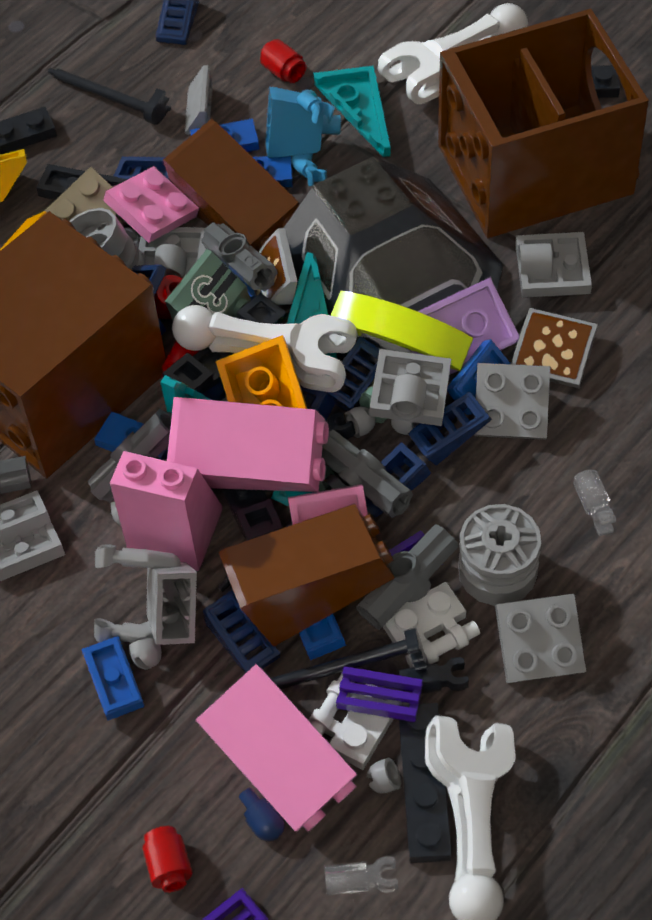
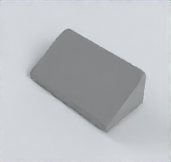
M203 65L188 89L185 122L186 134H190L191 129L201 128L210 120L213 87L210 67L208 65Z

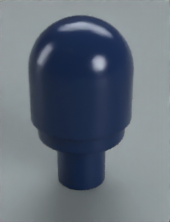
M251 787L244 790L239 795V799L247 809L244 813L246 823L259 839L267 842L278 839L285 828L284 818L266 798L260 799Z

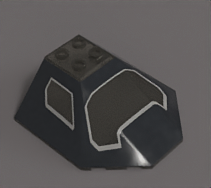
M375 157L362 161L313 185L284 227L295 269L297 285L306 253H314V256H316L328 315H331L340 291L362 294L395 303L414 311H420L488 278H491L497 290L503 272V264L429 178ZM362 333L361 336L357 335L356 342L362 337L379 349L411 353L407 348ZM362 349L358 353V355L373 365L378 361V359ZM350 351L347 353H336L337 359L343 361Z

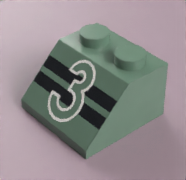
M206 249L168 296L165 303L173 321L180 310L191 305L203 306L213 314L220 312L236 318L237 311L251 301L247 286L212 251Z

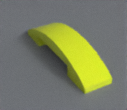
M340 291L330 315L351 321L355 325L359 336L365 333L423 355L450 358V368L457 371L462 369L473 341L471 336L430 316L395 303L352 292Z

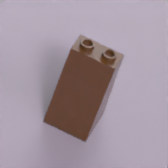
M212 118L163 159L170 182L199 207L198 218L208 226L213 222L215 224L224 223L235 233L244 234L250 246L258 252L277 229L285 227L299 207V202Z
M355 504L219 551L240 609L274 647L395 578L389 566V563L394 561L384 541L378 542L376 536L381 534L378 525L370 513L363 516Z

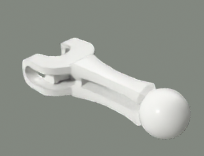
M515 4L499 5L490 15L486 14L476 23L459 32L429 40L426 43L409 41L392 47L380 56L378 72L387 81L392 83L407 79V97L416 104H424L439 96L440 51L528 27L527 16ZM398 60L401 61L400 63H398V64H396L395 66H393L392 68H390V66H391L394 62H396V61H398Z
M191 305L180 310L175 316L172 326L176 341L183 348L192 351H199L209 347L212 352L237 353L283 335L299 384L307 389L324 392L340 390L346 378L342 362L325 354L347 353L354 346L358 335L357 329L351 321L325 314L309 317L300 324H270L233 318L220 312L213 314L209 309L200 305Z
M436 715L426 730L425 761L432 775L447 787L454 812L457 830V868L455 883L449 895L450 909L457 920H496L502 911L504 898L499 884L492 878L496 869L491 849V801L495 781L506 774L515 762L513 730L507 724L494 723L482 735L480 751L477 752L468 748L461 741L457 721L450 717Z

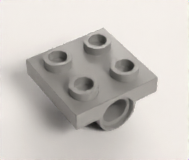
M177 227L150 243L140 236L138 249L144 256V265L161 264L167 268L164 277L176 275L183 279L206 250L201 242L205 228Z
M584 232L516 236L515 245L522 298L591 294L592 283Z
M380 349L369 416L442 426L451 359Z
M478 363L476 399L492 420L475 433L474 436L546 440L550 366Z
M574 594L495 605L506 683L586 672Z

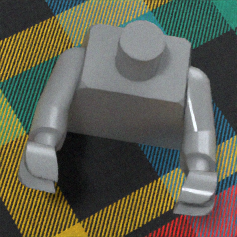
M107 544L100 545L96 549V568L107 567L113 563L122 564L123 567L147 568L146 611L148 621L142 624L124 623L123 625H114L112 622L100 618L94 619V637L97 642L100 643L119 636L120 641L135 642L154 638L156 645L195 643L197 572L186 562H180V559L173 553L135 548L116 550L115 545Z

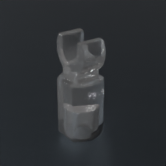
M590 469L578 473L574 476L573 485L586 514L592 515L598 535L602 536L613 533L614 529L611 523H614L616 519L612 509L609 507L610 499L597 470Z
M381 857L371 865H366V862L324 866L327 895L369 891L370 887H376L383 892H393L398 889V879H385L381 876L384 870L396 868L394 857Z

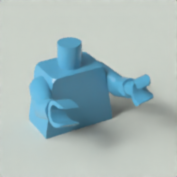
M269 87L265 142L268 158L292 156L293 168L308 178V186H313L314 182L317 181L326 184V170L317 169V166L312 162L313 153L319 152L321 149L322 134L340 135L341 116L333 115L334 106L322 102L321 98L312 90L306 89L302 92Z

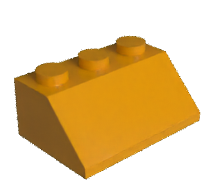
M283 335L216 361L228 402L307 409Z

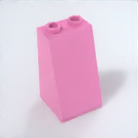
M174 397L167 461L198 468L210 488L319 492V481L324 480L326 472L325 460L321 458L322 446L328 442L329 427L325 419L315 409Z
M123 451L110 481V486L127 548L173 553L180 559V562H186L194 570L199 571L222 512L221 503L198 468Z
M257 664L196 719L199 725L295 832L302 827L309 832L326 816L321 809L331 799L334 798L339 804L357 787L352 782L357 776L355 771Z

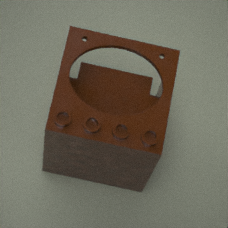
M591 8L440 51L438 146L487 239L634 194L636 180L639 178L638 167L649 100ZM595 47L607 56L615 68L627 97L626 102L602 109L595 90L591 69V56Z
M50 211L0 250V442L19 457L26 456L28 464L46 479L98 434L111 412L121 414L162 377V365L166 360L153 296L154 287L151 281L141 273L136 274L129 269L117 255L111 256L101 249L95 239L92 237L86 238L76 231L75 227L67 219L61 220Z

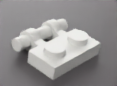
M447 582L429 590L427 595L418 601L406 602L383 626L393 643L405 640L404 630L416 627L422 642L427 665L439 661L440 655L453 648L460 650L469 645V640L480 634V630L474 621L463 626L457 624V622L466 618V610ZM442 630L446 634L433 642L427 640V638ZM410 654L406 655V661L408 665L410 666V668L414 667V664H412Z
M341 674L337 681L333 680L326 690L327 698L320 709L313 711L308 721L321 735L325 733L333 737L329 744L345 761L364 770L392 723L393 718L349 711L342 723L335 720L333 717L338 710L336 700L340 692V682L343 678ZM348 693V697L369 700L392 705H402L401 701L389 699L381 700L372 698L371 696Z

